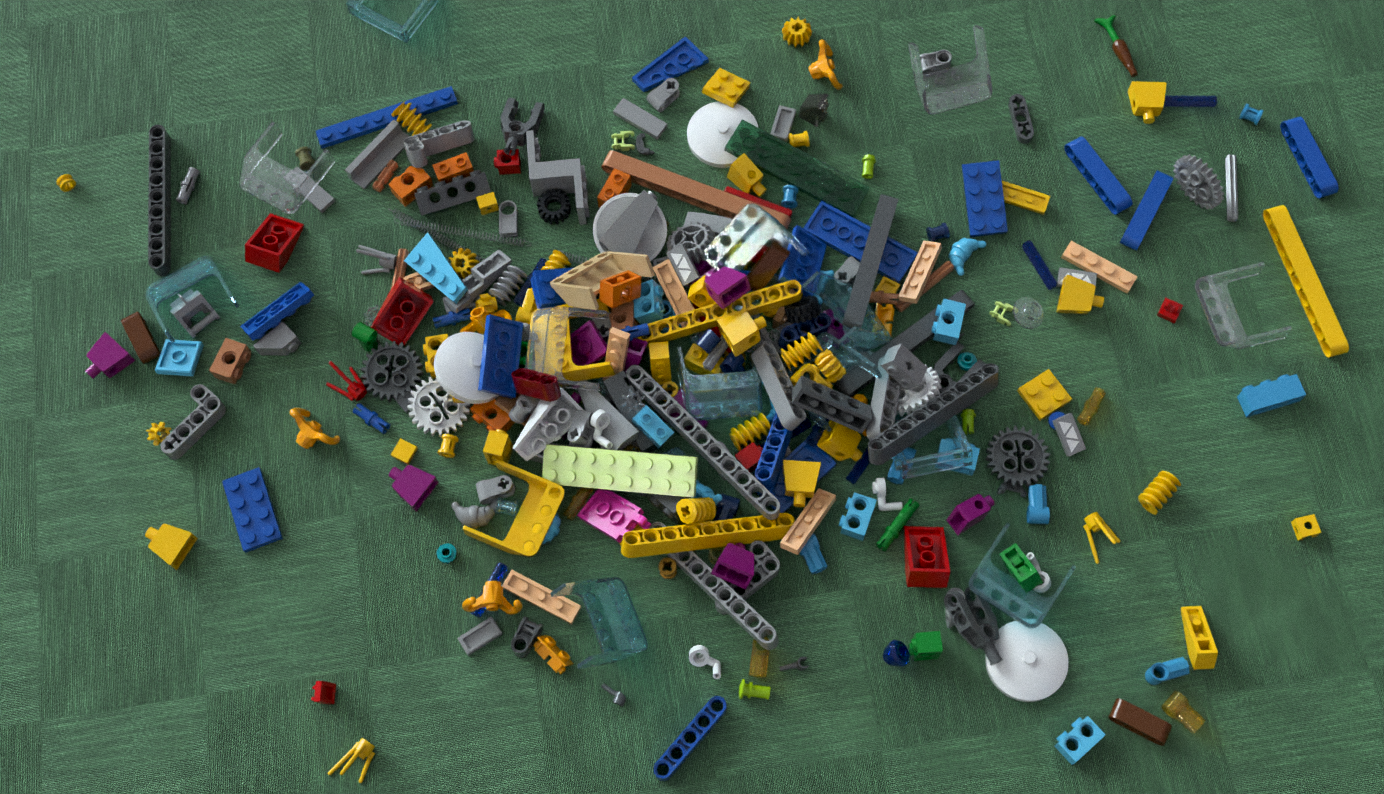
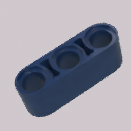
M820 313L819 316L812 318L810 321L806 320L803 323L801 321L800 323L784 327L779 336V347L788 351L787 345L789 344L794 347V340L801 343V336L808 339L807 333L802 332V330L815 335L816 339L825 336L831 324L830 316L826 313Z

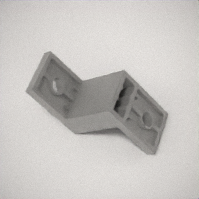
M533 130L526 131L529 180L533 196H541L543 192L547 194L546 190L552 192V189H556V192L562 190V194L564 192L566 194L575 193L579 224H587L586 217H590L586 187L587 179L585 166L581 165L580 158L540 162L541 148L539 146V139L535 137Z

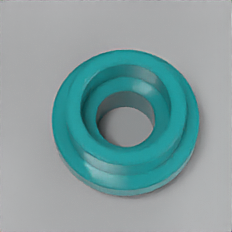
M969 352L960 354L957 360L959 367L965 371H968L977 362L975 355Z
M449 543L442 544L437 550V557L443 563H450L457 556L456 548ZM445 550L450 551L449 555L444 556L443 552Z

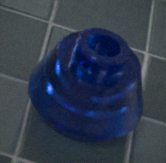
M892 640L886 646L883 653L884 661L890 666H906L910 657L908 648L899 640Z

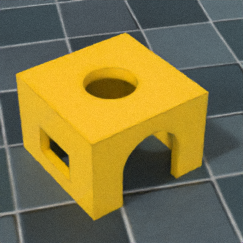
M494 192L476 197L481 215L499 210Z
M1315 514L1295 518L1291 522L1298 541L1308 536L1316 537L1321 533ZM1309 522L1312 528L1306 529L1304 524Z

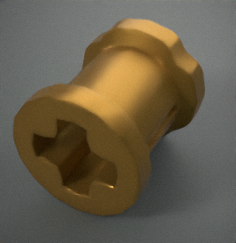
M664 558L659 562L660 575L664 579H672L677 574L676 562L672 558ZM665 566H667V567H670V566H671L672 571H669V570H666V571H665L664 567H665Z

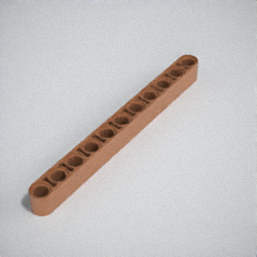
M613 150L608 152L601 166L602 170L608 174H611L615 168L629 174L632 183L715 214L760 226L761 231L772 235L776 233L785 234L791 222V218L784 213Z

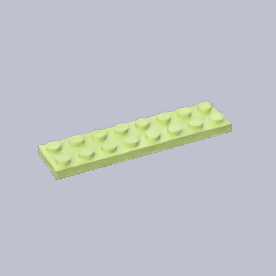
M546 444L543 454L542 478L563 486L694 498L696 496L698 457Z

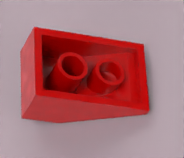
M270 213L245 243V262L280 273L293 252L304 224Z
M399 277L387 295L371 328L390 341H395L397 345L402 342L405 346L434 302L432 296Z
M904 526L907 587L947 588L950 566L944 527Z

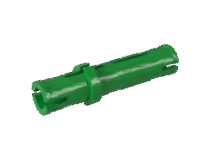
M909 498L891 525L885 528V533L876 542V546L879 549L883 547L882 551L886 552L894 539L900 536L899 532L920 506L917 501L913 502V499Z

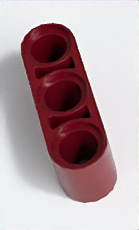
M526 368L516 369L511 374L515 390L518 394L549 402L556 401L561 397L556 376Z

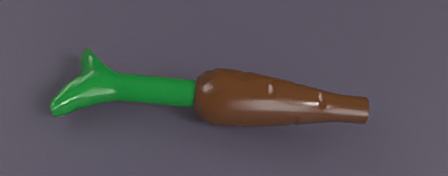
M1112 15L1108 19L1096 18L1094 22L1103 26L1112 39V49L1115 55L1129 71L1131 77H1136L1138 72L1134 66L1129 48L1124 40L1119 39L1113 28L1116 15Z

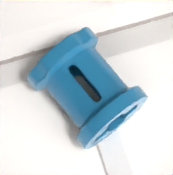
M1246 103L1239 119L1242 120L1244 118L1257 125L1264 110L1254 109Z
M783 186L782 207L787 209L797 207L796 194H798L799 189L797 186Z

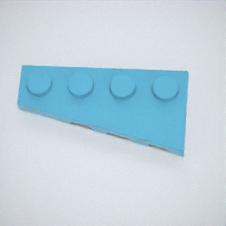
M427 232L404 261L457 304L468 291V288L452 268L432 236Z

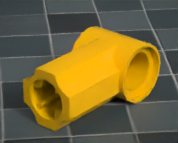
M528 288L522 307H519L515 321L530 324L534 328L538 321L539 313L533 290Z

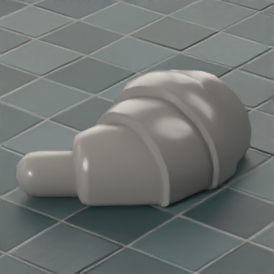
M495 500L490 506L487 505L486 507H479L477 505L463 507L458 502H453L451 507L455 511L458 520L462 523V526L465 525L472 529H478V527L488 525L499 507V502Z

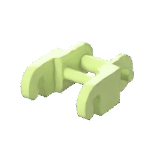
M620 131L619 134H612L611 138L614 139L612 148L615 150L621 149V151H629L630 148L634 150L635 146L633 144L624 143V139L628 138L630 134L633 137L634 132Z
M996 301L994 311H990L989 314L991 317L997 318V322L1003 325L1007 323V326H1010L1011 322L1003 318V315L1006 311L1011 312L1012 310L1017 314L1018 309L1008 303L1003 304ZM999 308L1003 309L1001 315L997 313Z

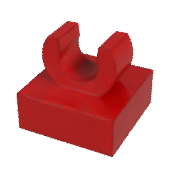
M1165 297L1157 316L1175 323L1183 305Z
M316 681V684L312 687L315 690L314 697H311V700L327 705L334 704L336 684Z

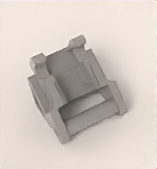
M189 289L182 296L178 293L179 298L170 304L173 308L170 312L192 338H195V334L212 321L220 318L198 290L193 292L192 289ZM199 311H203L204 314L211 312L191 329L189 328L192 324L190 319Z

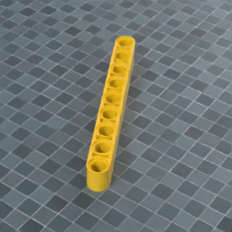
M1284 205L1265 209L1263 211L1265 224L1324 355L1330 358L1347 353L1349 351L1347 339L1287 208Z
M790 280L744 294L724 309L717 303L658 320L647 324L649 333H651L648 339H643V336L638 337V339L648 342L647 347H649V343L671 341L717 327V320L744 311L753 316L796 303L803 296L802 287L798 281ZM795 288L798 290L795 294L789 293L791 289ZM774 294L780 295L776 300L770 298ZM754 300H761L759 305L752 304ZM737 305L743 306L740 311L734 310ZM718 311H724L722 316H715ZM699 317H706L705 321L697 322ZM682 322L688 323L684 328L679 327ZM663 328H669L667 333H660Z
M780 513L778 518L774 520H768L763 515L628 531L622 538L621 553L627 558H637L725 547L728 543L735 545L736 543L749 544L758 540L763 542L781 540L795 520L789 513Z

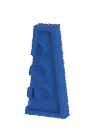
M685 36L634 75L632 81L643 92H646L661 85L668 78L679 77L709 63V59Z

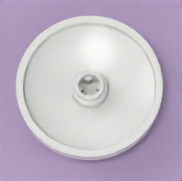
M719 101L709 103L696 111L690 119L687 128L688 145L695 157L709 166L718 168L730 167L743 153L749 158L754 153L759 140V128L756 119L749 110L739 104L732 108Z
M619 194L607 200L600 207L593 223V237L600 253L609 250L599 242V239L640 194ZM658 205L634 254L648 255L650 261L660 253L667 237L666 220Z
M460 332L445 339L436 352L434 371L440 385L451 396L463 402L482 404L496 399L499 395L478 391L484 335L475 332Z
M1016 620L1002 626L998 630L1000 638L995 641L994 645L1003 660L991 666L985 654L986 669L993 684L1006 696L1022 702L1040 701L1051 696L1063 684L1068 672V654L1061 638L1048 626L1033 620Z

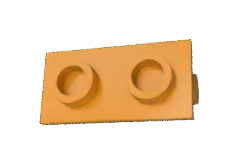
M876 303L872 338L881 345L884 342H888L892 336V324H887V322L893 321L895 309L892 304H886L883 307Z
M539 636V640L533 645L535 647L534 650L544 660L549 655L552 657L547 664L556 673L559 672L560 675L566 671V666L574 664L570 660L569 654L564 650H560L556 645V641L550 636Z

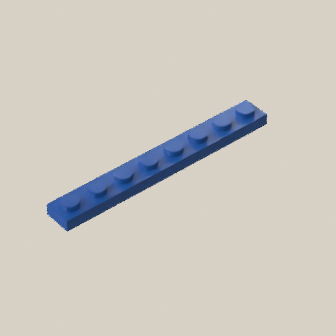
M452 86L407 100L404 103L408 104L411 102L412 104L409 109L416 108L415 115L421 113V116L458 104ZM401 103L316 130L321 148L323 149L386 128L393 119L397 120L398 115L392 117L391 114Z

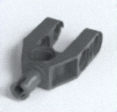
M515 98L507 99L500 118L501 130L506 143L504 148L506 155H509L510 150H512L510 156H513L517 145L524 146L527 143L526 131L533 130L534 135H537L544 115V103L536 102L534 109H531L530 120L522 123L521 121H514L518 111V101Z
M959 341L935 363L933 370H936L941 383L947 386L946 388L938 389L940 394L957 383L949 375L943 373V370L949 364L952 365L963 348H966ZM979 359L960 380L986 363Z
M977 586L966 588L964 591L965 598L958 591L947 593L944 597V604L959 634L975 650L983 649L991 666L1001 662L1003 659L994 645L995 641L1000 638L997 620L982 590ZM971 591H973L976 595L975 601H973L970 597ZM952 596L957 599V606L952 604ZM980 609L984 610L985 619L981 618L979 614ZM962 614L965 615L967 619L966 625L963 624L961 621Z

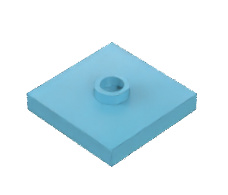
M165 339L155 372L164 375L194 376L204 346L201 341Z

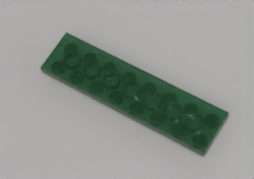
M743 119L724 151L737 158L745 153L758 169L788 185H795L799 191L820 202L822 200L851 217H854L870 189L869 186Z

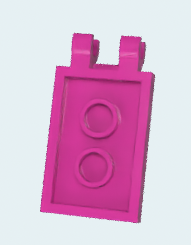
M598 489L577 514L579 519L619 543L622 541L623 535L628 531H633L637 524L643 529H649L652 525L647 522L648 519L643 516L644 511L640 507L606 489Z

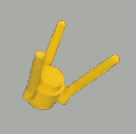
M1094 512L1084 518L1086 524L1083 528L1087 533L1095 563L1099 564L1098 554L1090 530H1093V532L1102 530L1112 544L1120 543V539L1109 528L1103 518L1100 517L1099 513Z
M361 738L333 766L328 775H332L354 753L340 771V775H343L357 757L363 760L367 757L359 779V783H362L370 762L375 755L372 752L375 746Z

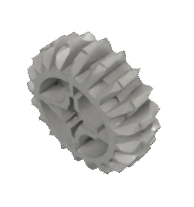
M690 222L689 225L684 224L683 227H677V231H672V235L668 236L667 251L669 252L677 246L684 244L693 263L700 264V261H706V258L712 257V252H715V247L717 246L715 233L705 223L700 224L696 222L693 224Z

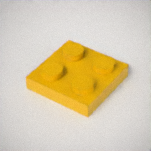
M719 68L703 87L702 93L733 108L750 88L751 82Z
M1049 369L1017 390L1039 421L1072 400L1071 396Z

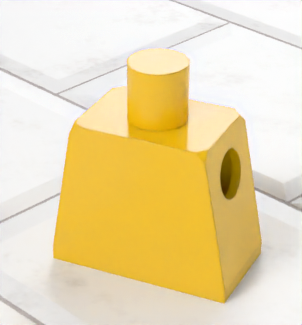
M1131 82L1128 96L1132 111L1135 116H1143L1144 123L1151 124L1155 121V116H1160L1164 107L1167 83Z
M745 153L731 164L727 178L740 190L748 194L754 191L759 197L767 191L761 184L764 176L763 173Z
M1066 275L1063 278L1056 312L1088 314L1092 306L1102 308L1104 297L1094 295L1095 285L1071 275Z
M746 311L717 320L719 332L735 357L760 342L759 330L767 326L763 316L753 320Z
M829 420L817 446L838 461L848 458L857 461L863 455L857 448L861 435L855 430Z
M783 460L782 470L786 496L794 497L793 506L805 507L806 498L814 497L821 462Z
M162 524L159 530L150 527L145 533V537L151 540L148 548L175 570L179 568L198 539L191 532L168 524Z

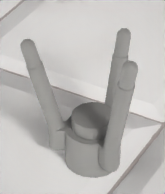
M358 245L360 249H356L357 253L380 258L379 265L383 266V268L364 270L361 272L362 274L390 273V269H395L396 255Z

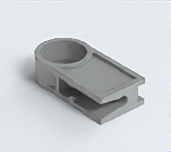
M506 200L499 205V234L501 237H518V210L516 204L510 200ZM507 206L515 208V211L510 215L502 213V210Z

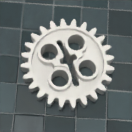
M927 367L919 386L908 390L902 386L900 387L896 414L899 413L900 416H903L906 412L909 415L912 411L917 410L935 398V395L940 394L938 389L942 388L940 385L941 380L936 370L934 371L932 367Z
M429 377L428 383L421 380L422 387L415 385L417 392L411 391V395L414 398H408V402L411 405H408L407 408L411 411L409 417L413 418L412 423H418V430L424 427V434L431 431L432 437L436 432L439 433L440 437H442L443 432L450 434L449 430L451 429L456 433V426L463 427L461 420L467 421V417L464 414H470V410L467 409L470 407V403H454L452 400L453 396L448 392L443 397L438 396L437 393L439 391L446 390L440 385L437 377L435 381ZM429 393H432L435 396V399L440 406L442 405L444 413L449 417L448 420L445 419V417L443 416L441 409L439 407H436L435 401L429 395ZM423 401L431 402L427 407L421 405ZM450 406L457 407V410L454 412H450L447 409ZM433 416H440L441 420L433 422L431 418Z

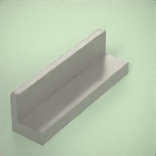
M393 119L345 169L348 178L362 189H366L380 175L384 167H387L389 160H394L405 149L403 141L410 136L401 130L397 121Z

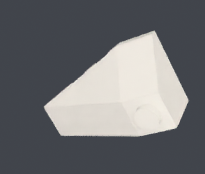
M560 388L561 397L558 400L551 402L540 400L513 446V449L525 461L546 448V444L559 440L562 435L570 430L575 413L583 410L563 388Z

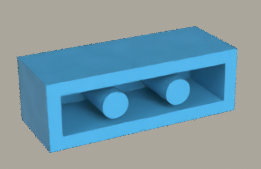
M1285 374L1278 377L1275 381L1265 380L1255 387L1248 385L1242 388L1237 398L1247 418L1300 402L1306 396V393L1297 374L1291 376Z

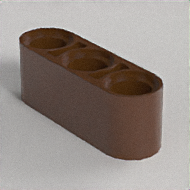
M775 240L747 274L750 288L753 292L763 289L790 254L789 250Z
M139 311L121 319V323L141 362L146 364L158 358L161 353Z
M1116 699L1108 716L1112 722L1160 746L1165 745L1173 727L1170 723L1122 699Z

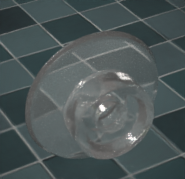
M1022 297L1015 302L1013 314L1016 321L1022 327L1034 329L1041 325L1044 319V311L1037 300L1031 297Z

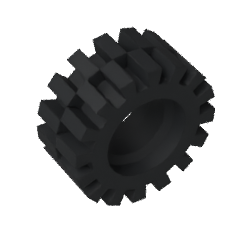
M552 189V192L546 190L547 194L543 192L541 194L542 198L539 197L537 202L540 218L544 219L546 223L549 221L551 225H553V221H555L556 225L559 224V220L562 223L565 222L564 218L568 219L569 214H571L569 197H567L565 192L562 194V190H558V192H556V189ZM552 202L561 204V208L554 212L549 211L547 206Z
M811 295L807 297L802 296L800 301L784 306L787 320L793 324L795 322L800 323L801 321L803 323L806 320L810 321L821 313L817 297H811Z

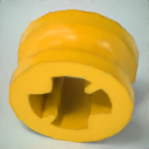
M63 174L56 181L57 185L64 192L70 191L76 186V181L70 174Z

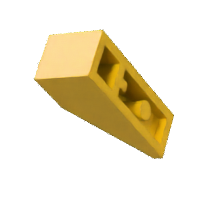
M1202 606L1181 607L1187 651L1193 670L1214 669L1218 650Z

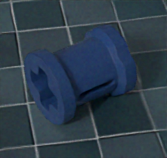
M945 222L941 223L940 226L927 227L926 229L928 240L931 242L950 237L949 229Z

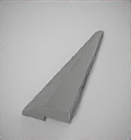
M587 380L575 382L585 411L596 412L599 409H603L610 414V423L602 430L601 435L613 443L610 450H623L638 439L639 431ZM599 444V445H600V448H602V449H607V448H605L604 446H602L601 444Z

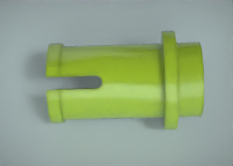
M867 154L862 158V178L872 179L876 159L874 155Z
M964 409L960 415L962 417V434H967L968 426L969 434H974V417H976L973 409Z

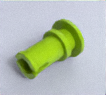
M742 679L739 685V699L747 696L749 699L756 697L769 700L771 687L754 685L753 682L747 684L745 679Z

